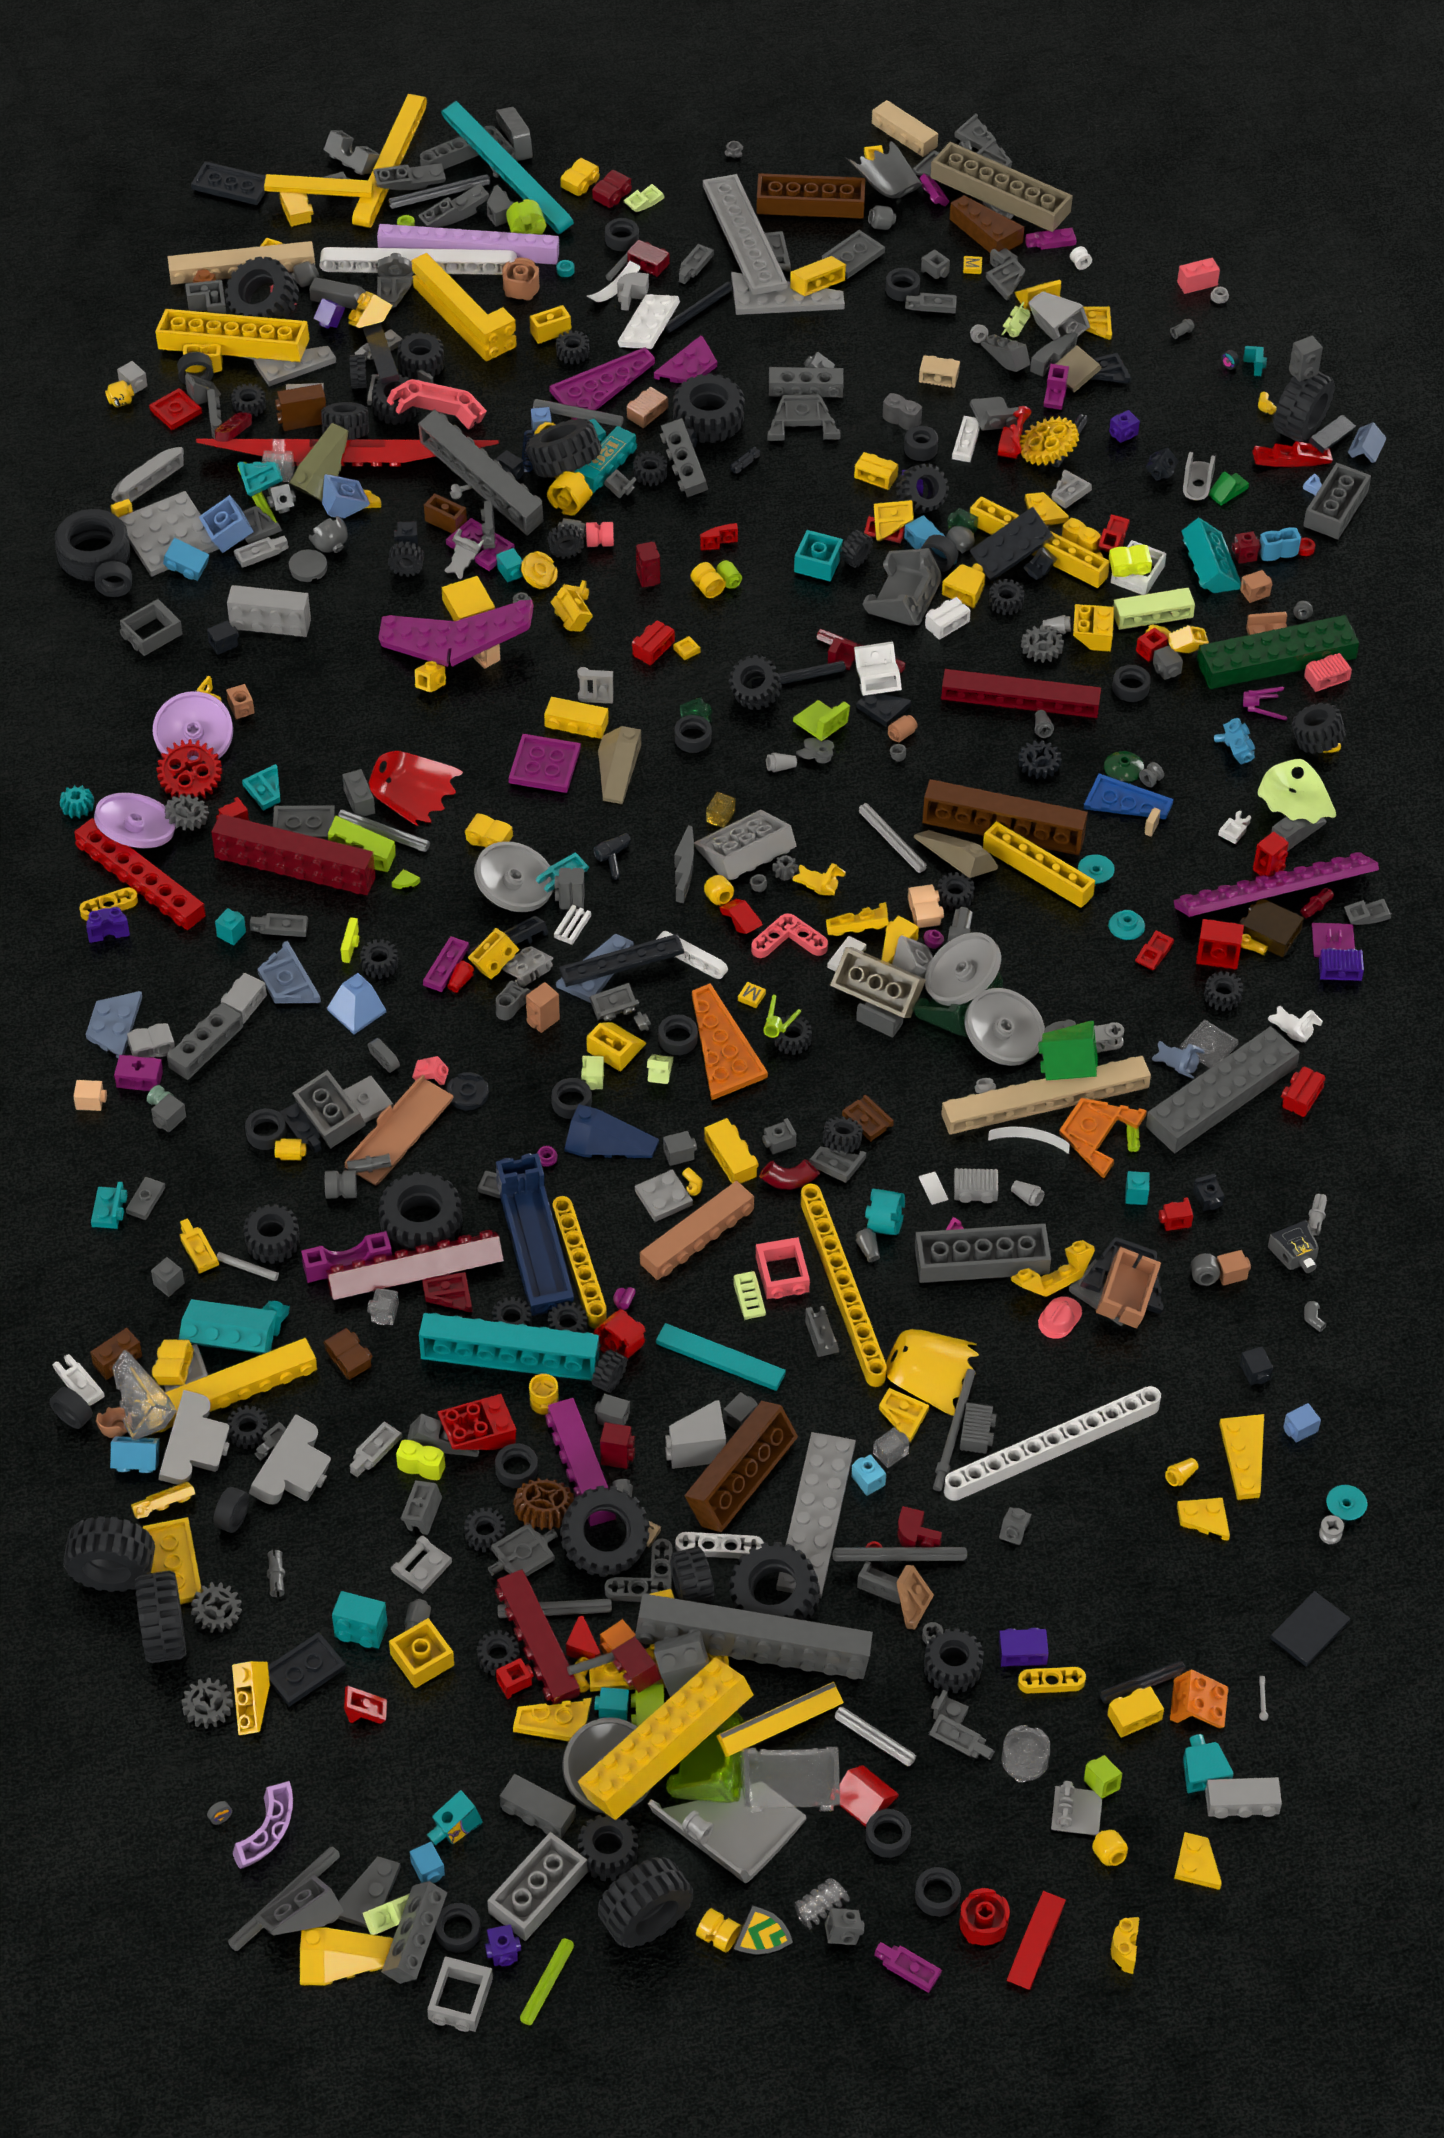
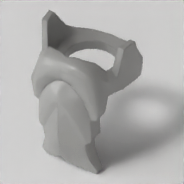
M458 529L452 539L456 544L455 553L451 564L445 569L446 573H455L459 579L463 578L464 570L469 567L471 560L475 559L484 542L482 540L477 544L468 538H461V529Z

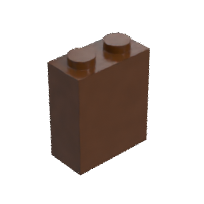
M322 384L277 391L278 399L275 400L277 411L280 412L276 413L278 424H282L284 431L322 425L321 410L326 407Z

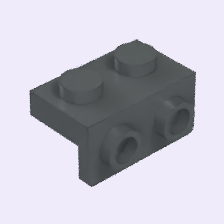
M629 983L589 997L598 1021L602 1019L605 1022L610 1021L620 1013L624 1015L633 1013L639 1005L638 1000L634 998Z

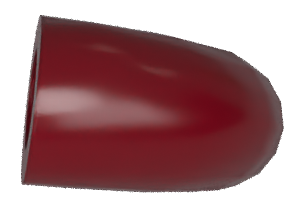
M806 1159L793 1168H782L774 1161H771L762 1169L759 1177L775 1188L792 1190L804 1187L820 1173Z

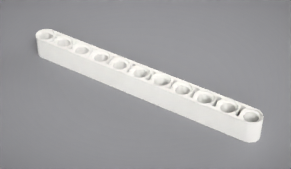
M327 247L321 251L319 266L326 272L378 273V260L390 256L392 253H399L401 257H405L410 261L428 253L447 274L503 275V266L508 261L510 263L514 262L517 254L511 250Z
M1145 1387L950 1472L945 1477L944 1494L950 1500H960L1147 1418L1159 1410L1161 1393L1155 1387Z

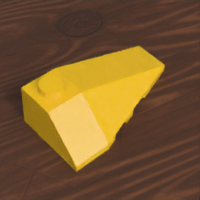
M331 1928L302 1930L300 1985L332 1984L334 1980L345 1977L349 1979L355 1977V1974L382 1969L393 1938Z

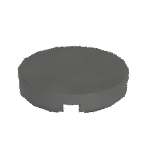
M301 550L290 558L289 570L295 579L311 582L312 579L317 578L318 580L324 576L327 571V561L325 556L316 550Z

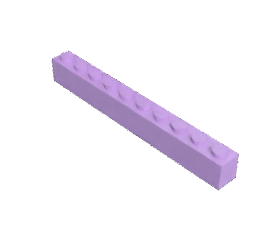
M380 224L377 235L378 248L511 250L517 254V258H527L535 263L556 265L559 256V236L389 224Z

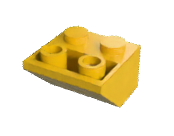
M366 291L358 298L357 303L359 304L356 309L350 312L348 324L361 328L383 322L393 305L377 295Z
M1075 604L1073 636L1091 650L1111 651L1114 607Z
M613 1022L599 1023L587 1036V1052L594 1056H604V1062L620 1072L646 1045V1042Z

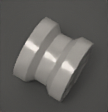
M1326 1516L1322 1520L1319 1530L1321 1540L1327 1544L1339 1542L1344 1529L1343 1521L1337 1516Z

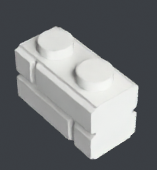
M957 597L950 601L946 600L939 608L931 609L926 614L925 626L931 633L933 632L934 636L941 639L970 622V609L965 604H962Z

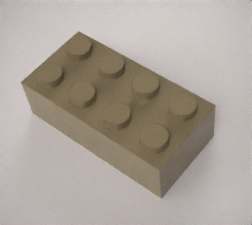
M845 947L830 986L903 1018H911L926 979L853 947Z

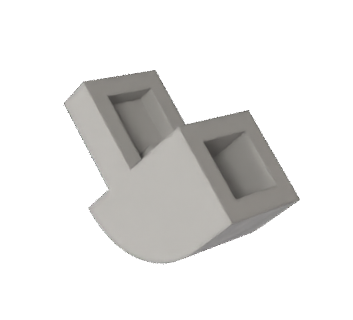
M628 273L618 280L617 297L618 302H621V310L629 311L632 298L644 299L649 289V274Z

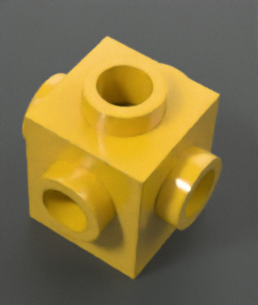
M429 661L415 669L416 688L432 692L446 684L445 666Z

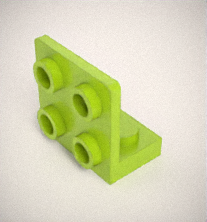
M818 700L793 717V722L822 741L848 722L850 705L843 702L831 709Z

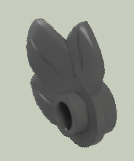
M807 738L804 740L805 748L796 751V754L802 758H815L819 763H827L833 756L834 744L830 740L821 742L816 738Z

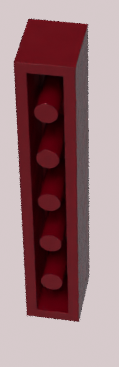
M523 1569L497 1579L498 1588L495 1589L499 1601H504L507 1607L504 1609L509 1621L513 1620L516 1626L514 1632L518 1641L522 1640L525 1645L523 1650L527 1660L533 1661L535 1666L533 1672L538 1681L542 1680L544 1684L542 1690L546 1700H551L553 1705L580 1696V1687L574 1674H568L567 1667L569 1664Z

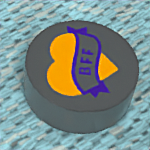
M220 1801L211 1806L207 1816L212 1824H221L231 1816L232 1809L227 1802Z

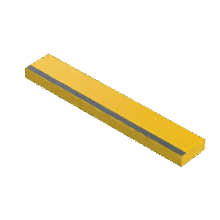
M832 1682L717 1735V1739L725 1756L729 1757L835 1708L844 1702L835 1683Z

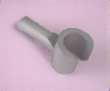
M453 484L451 486L452 491L450 492L451 497L459 499L463 491L472 487L469 484L460 487L458 484Z

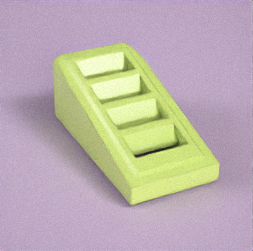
M755 1272L735 1275L734 1287L744 1319L765 1316L766 1311ZM758 1305L759 1307L747 1310V1307H752Z

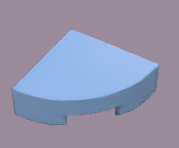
M1313 474L1303 484V489L1316 496L1322 486L1320 478Z

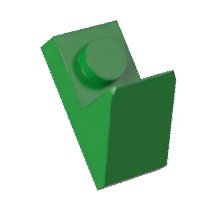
M1224 471L1208 495L1218 504L1223 505L1247 490L1249 483L1237 473L1230 476Z

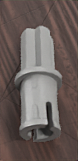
M1324 1194L1315 1195L1313 1207L1309 1211L1310 1218L1308 1224L1313 1235L1320 1234L1321 1224L1326 1216L1324 1211L1327 1199Z

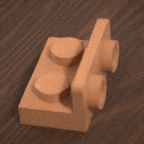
M1274 612L1248 615L1246 626L1248 635L1287 627V613Z

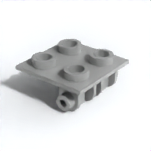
M529 946L522 949L501 970L517 977L515 980L517 986L525 987L532 982L531 980L534 981L536 977L539 978L551 970L553 966L551 960H553V957Z
M1064 1781L1061 1787L1055 1786L1051 1830L1097 1835L1100 1827L1102 1799L1094 1791L1075 1789L1071 1781Z

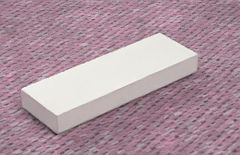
M963 417L952 453V459L966 462L971 461L980 431V425L975 417Z

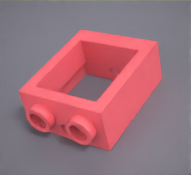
M799 1237L756 1244V1260L766 1299H778L783 1296L801 1295L809 1292L810 1279ZM796 1257L801 1277L771 1282L766 1262Z

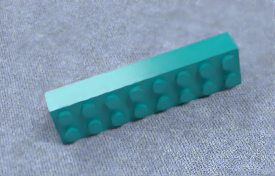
M424 1313L419 1332L421 1359L534 1374H549L557 1377L592 1381L593 1373L596 1371L595 1367L598 1366L600 1359L599 1335L589 1332L578 1333L570 1330H554L547 1327L538 1328L525 1324H507L502 1321L491 1322L484 1321L483 1319L462 1318L460 1316H444L438 1313Z

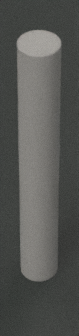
M218 1252L216 1256L220 1262L274 1281L278 1279L279 1273L221 1252Z

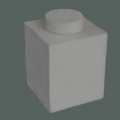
M133 361L117 369L119 381L123 380L127 385L131 384L134 394L147 387L146 373Z

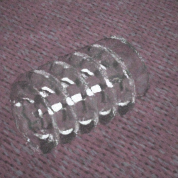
M829 1878L825 1881V1884H820L817 1889L810 1891V1895L806 1894L802 1900L796 1901L795 1909L803 1924L811 1929V1920L815 1924H819L818 1915L824 1919L827 1918L826 1909L830 1912L831 1908H834L833 1904L841 1908L842 1903L840 1899L842 1898L845 1902H849L850 1898L837 1881Z

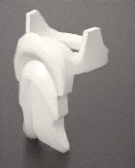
M1278 1006L1277 1014L1268 1017L1270 1022L1278 1025L1282 1031L1288 1033L1287 1035L1291 1039L1300 1042H1306L1311 1037L1314 1030L1313 1024L1321 1026L1323 1022L1312 1010H1309L1302 1018L1298 1019L1293 1014H1288L1281 1006Z

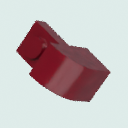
M902 1506L898 1520L897 1535L903 1547H940L942 1532L922 1527L924 1511Z

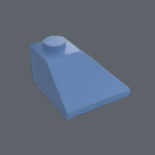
M325 474L322 504L329 516L346 518L369 506L370 502L359 481Z
M359 973L342 983L327 1007V1010L353 1034H356L386 1013V1009L372 985Z

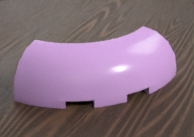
M290 1781L266 1788L264 1796L266 1818L264 1823L253 1835L241 1842L235 1843L233 1856L240 1869L261 1860L275 1848L284 1836L293 1808Z

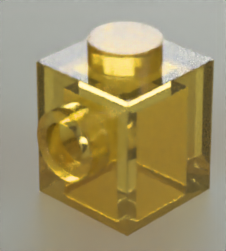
M716 792L706 808V821L724 828L735 812V798Z

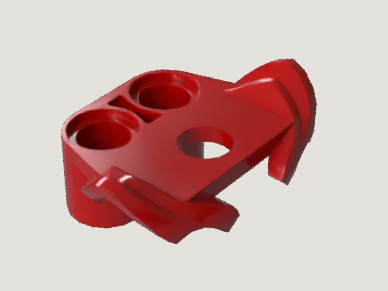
M1019 406V410L1013 413L1015 417H1019L1017 427L1014 424L1010 427H1003L998 456L1016 459L1017 455L1021 453L1020 440L1023 424L1031 414L1030 408Z

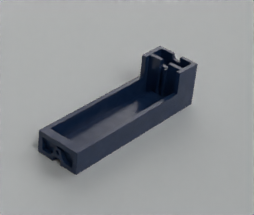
M525 1154L521 1156V1160L516 1161L513 1158H504L501 1161H497V1187L532 1316L548 1313V1310H551L553 1307L557 1308L559 1303L565 1306V1302H568L569 1306H571L572 1302L574 1303V1296L544 1187V1173L539 1154Z

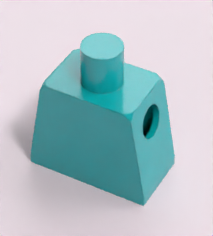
M1201 1734L1190 1738L1192 1747L1185 1749L1183 1757L1188 1793L1205 1790L1207 1780L1233 1778V1771L1218 1743L1206 1744Z

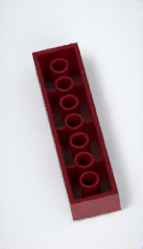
M223 814L219 815L212 830L215 858L223 861L251 866L259 870H267L279 875H287L300 880L303 879L363 895H368L376 878L373 851Z

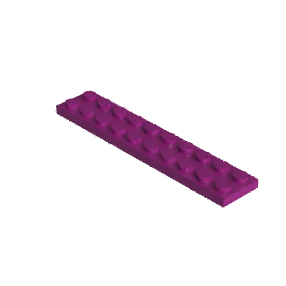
M1352 853L1347 858L1336 857L1331 859V862L1313 863L1311 867L1300 866L1290 872L1279 871L1274 876H1259L1254 881L1242 880L1237 882V885H1222L1217 890H1202L1197 895L1185 894L1180 896V899L1174 900V906L1177 910L1190 917L1379 870L1378 862L1362 853Z

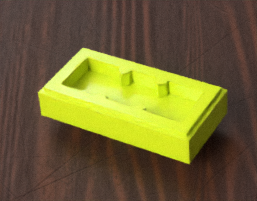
M358 918L349 919L341 946L342 961L350 963L354 947H358Z

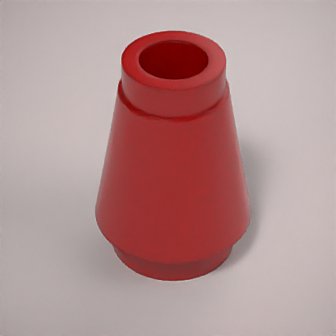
M460 961L459 964H456L447 987L457 993L473 976V966L465 961Z

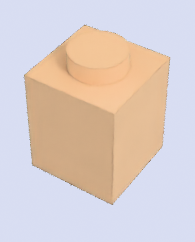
M76 1080L74 1092L76 1110L101 1111L102 1103L106 1102L107 1091L103 1090L102 1081Z

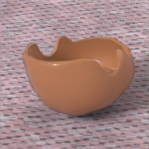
M108 1407L103 1415L101 1413L97 1414L96 1423L103 1435L114 1438L115 1436L121 1437L126 1434L132 1427L133 1419L127 1409Z

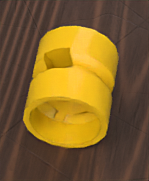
M708 562L697 565L691 573V580L707 598L718 596L726 586L725 580L719 573H716L714 567Z
M539 1374L531 1379L529 1383L530 1406L538 1414H548V1405L559 1402L557 1380L549 1374Z
M710 1908L699 1923L696 1936L708 1943L713 1941V1946L726 1953L735 1943L740 1933L741 1925L729 1918L724 1920L723 1914Z

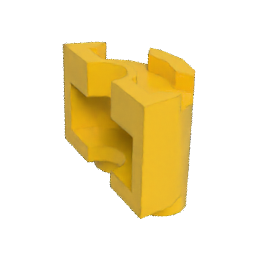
M1139 1917L1122 1919L1115 1928L1111 1944L1112 1959L1122 1967L1121 1970L1133 1974L1136 1961L1137 1946L1135 1944L1138 1935Z

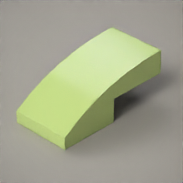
M651 184L641 193L636 190L624 200V203L635 212H639L664 199V194Z
M409 1894L363 1912L370 1935L378 1934L399 1925Z

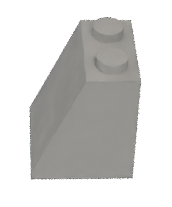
M1043 291L1028 302L1036 323L1052 340L1074 332L1078 333V337L1090 327L1085 310L1080 303Z
M714 1401L669 1426V1435H665L666 1459L671 1460L672 1469L710 1464L726 1445L719 1401Z

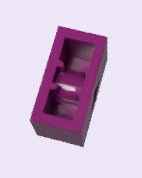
M119 1055L114 1074L116 1088L150 1091L154 1086L160 1085L163 1074L161 1059Z

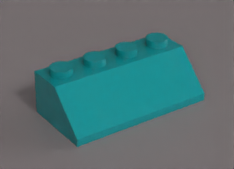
M1198 517L1182 530V534L1184 537L1183 542L1189 550L1188 555L1194 563L1193 568L1199 576V584L1203 589H1208L1213 593L1240 589L1241 581L1222 532Z
M191 1299L182 1318L179 1340H189L191 1344L265 1354L271 1351L277 1311Z

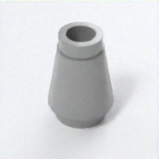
M1065 615L1043 620V627L1047 629L1050 626L1051 631L1058 630L1057 633L1062 634L1071 632L1070 616L1065 617Z
M772 753L767 755L766 766L768 771L772 772L796 767L797 759L796 756Z
M1016 1180L1011 1187V1192L1015 1193L1029 1206H1038L1044 1198V1191L1039 1186Z

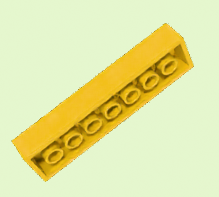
M165 309L155 331L158 349L183 351L184 345L187 344L205 345L213 343L221 345L222 355L292 362L301 361L310 339L307 321Z
M715 1657L577 1781L587 1799L614 1820L618 1819L753 1696L745 1677Z

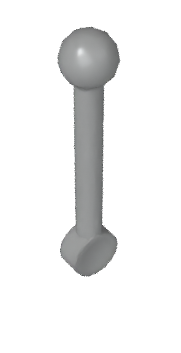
M1260 1676L1261 1713L1259 1718L1265 1721L1268 1719L1265 1704V1676Z

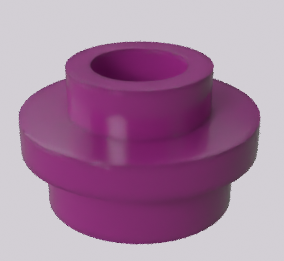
M928 930L924 934V943L930 948L936 949L944 942V936L937 930Z
M543 1146L537 1152L542 1166H552L556 1163L558 1156L552 1147Z

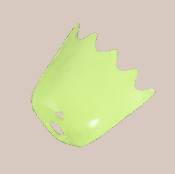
M1302 759L1286 761L1273 766L1265 773L1258 789V796L1266 801L1272 812H1281L1290 820L1306 819L1313 824L1322 817H1336V811L1321 778L1306 761ZM1299 766L1303 768V777L1296 779L1292 776L1291 771L1294 767ZM1289 788L1296 790V793L1290 792Z

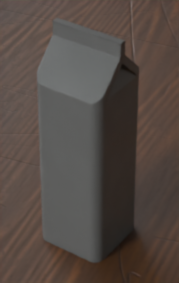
M316 277L309 289L311 301L321 302L322 298L350 309H356L359 304L357 303L358 298L362 293L366 292L360 286Z

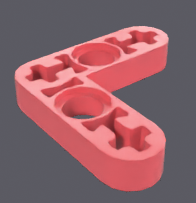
M787 913L781 915L752 941L751 952L755 957L764 958L789 937L810 953L821 956L826 954L828 950V940L796 916ZM806 932L809 935L807 937H800L798 933ZM771 933H777L780 935L778 938L775 939L769 937Z

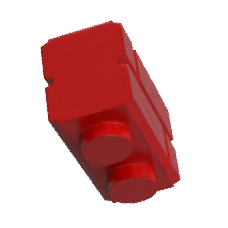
M658 620L652 625H648L644 633L633 640L634 657L652 665L675 642L674 629L667 625L665 626Z
M1305 1066L1302 1067L1299 1073L1295 1072L1290 1082L1292 1085L1290 1087L1286 1086L1281 1098L1284 1099L1283 1108L1291 1112L1294 1111L1302 1117L1306 1116L1323 1089L1326 1077L1318 1072H1313L1312 1069Z

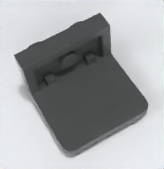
M1002 397L972 399L970 402V406L982 431L1003 429L1004 426L1010 427L1013 424H1017L1019 417H1015L1013 413L1019 410L1018 407L1008 408Z

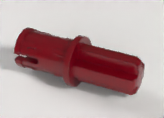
M1324 888L1318 895L1310 898V902L1300 911L1304 918L1311 917L1317 910L1320 911L1324 908V905L1334 897L1331 889Z

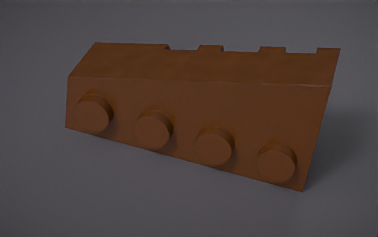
M965 195L951 202L950 220L989 253H991L992 249L998 252L1004 248L1011 250L1023 243L1024 226Z

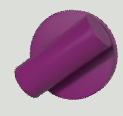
M618 1288L616 1290L613 1300L618 1309H628L636 1293L634 1288Z

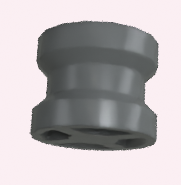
M1151 762L1147 769H1142L1139 772V778L1147 787H1153L1156 781L1164 778V771L1160 765Z

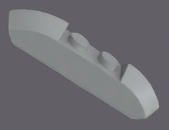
M177 447L165 450L135 469L117 484L111 499L117 503L126 499L132 502L184 466L183 448Z

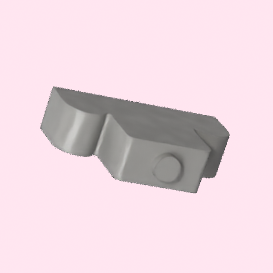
M183 1390L159 1473V1480L177 1485L188 1482L192 1475V1466L216 1472L222 1455H227L230 1444L226 1442L229 1425L207 1419L210 1412V1401L206 1396Z
M295 1414L253 1481L249 1494L267 1504H276L281 1500L284 1490L304 1501H308L315 1488H321L327 1477L324 1474L328 1469L331 1458L314 1448L318 1435V1429L314 1424Z

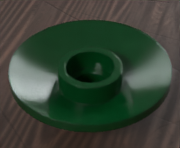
M1119 751L1109 755L1104 763V770L1108 777L1125 783L1139 779V772L1144 769L1142 760L1137 755L1127 751Z

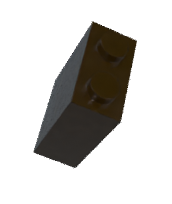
M1259 899L1256 904L1252 903L1247 917H1243L1239 924L1244 925L1243 934H1248L1252 939L1268 946V951L1284 957L1301 932L1304 917L1265 899Z

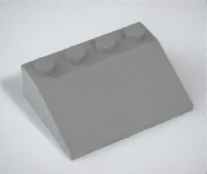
M759 810L694 842L696 849L715 871L728 880L736 879L740 874L752 871L757 866L768 863L773 858L786 854L791 849L797 847L791 825L763 810Z

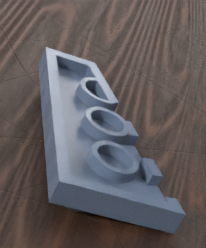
M614 934L584 960L632 947L633 941ZM613 974L565 987L564 981L561 978L556 982V987L591 1003L589 997L600 993Z

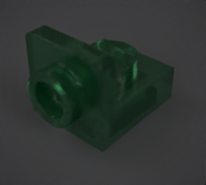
M958 508L947 519L948 531L954 526H964L969 528L974 534L977 531L978 517Z
M701 697L680 705L681 718L688 715H698L704 717L709 723L711 722L710 715L712 714V709Z

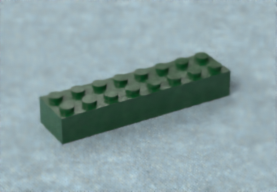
M1346 615L1199 645L1197 663L1209 689L1304 670L1310 662L1338 653L1342 655L1345 661L1356 659L1359 641Z

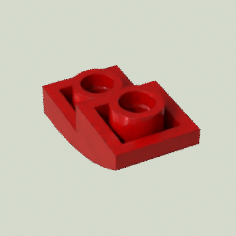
M737 523L715 527L700 534L701 550L720 549V543L738 542Z

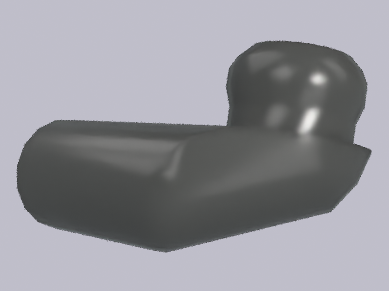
M1309 1301L1304 1307V1319L1317 1331L1321 1332L1326 1327V1323L1318 1317L1320 1306L1316 1301Z

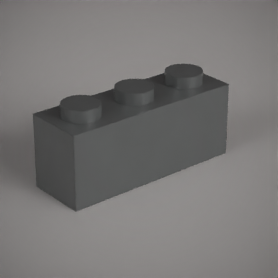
M516 1774L513 1775L500 1795V1807L507 1814H515L522 1818L526 1824L541 1828L547 1835L551 1832L560 1839H562L576 1818L575 1805Z

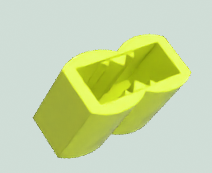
M1148 545L1110 549L1109 561L1113 576L1126 577L1131 574L1145 575L1151 572L1152 560Z
M412 1440L401 1441L396 1453L398 1468L405 1473L420 1474L429 1480H440L445 1469L444 1452L433 1446H422Z

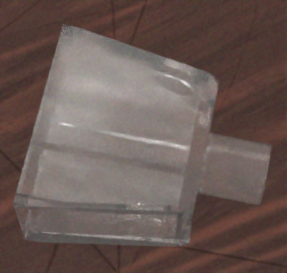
M273 439V451H264L262 463L276 462L280 468L283 478L282 482H290L296 472L293 452L284 451V440Z

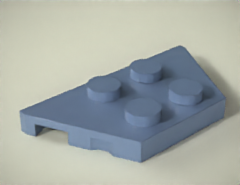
M288 941L282 944L283 948L277 954L274 952L269 957V960L257 969L258 975L265 982L266 989L274 1003L321 1002L320 995Z
M138 991L96 1001L86 1032V1038L92 1043L98 1044L105 1051L110 1050L116 1054L118 1059L119 1055H124L128 1044L127 1033L132 1031L142 1000V992Z

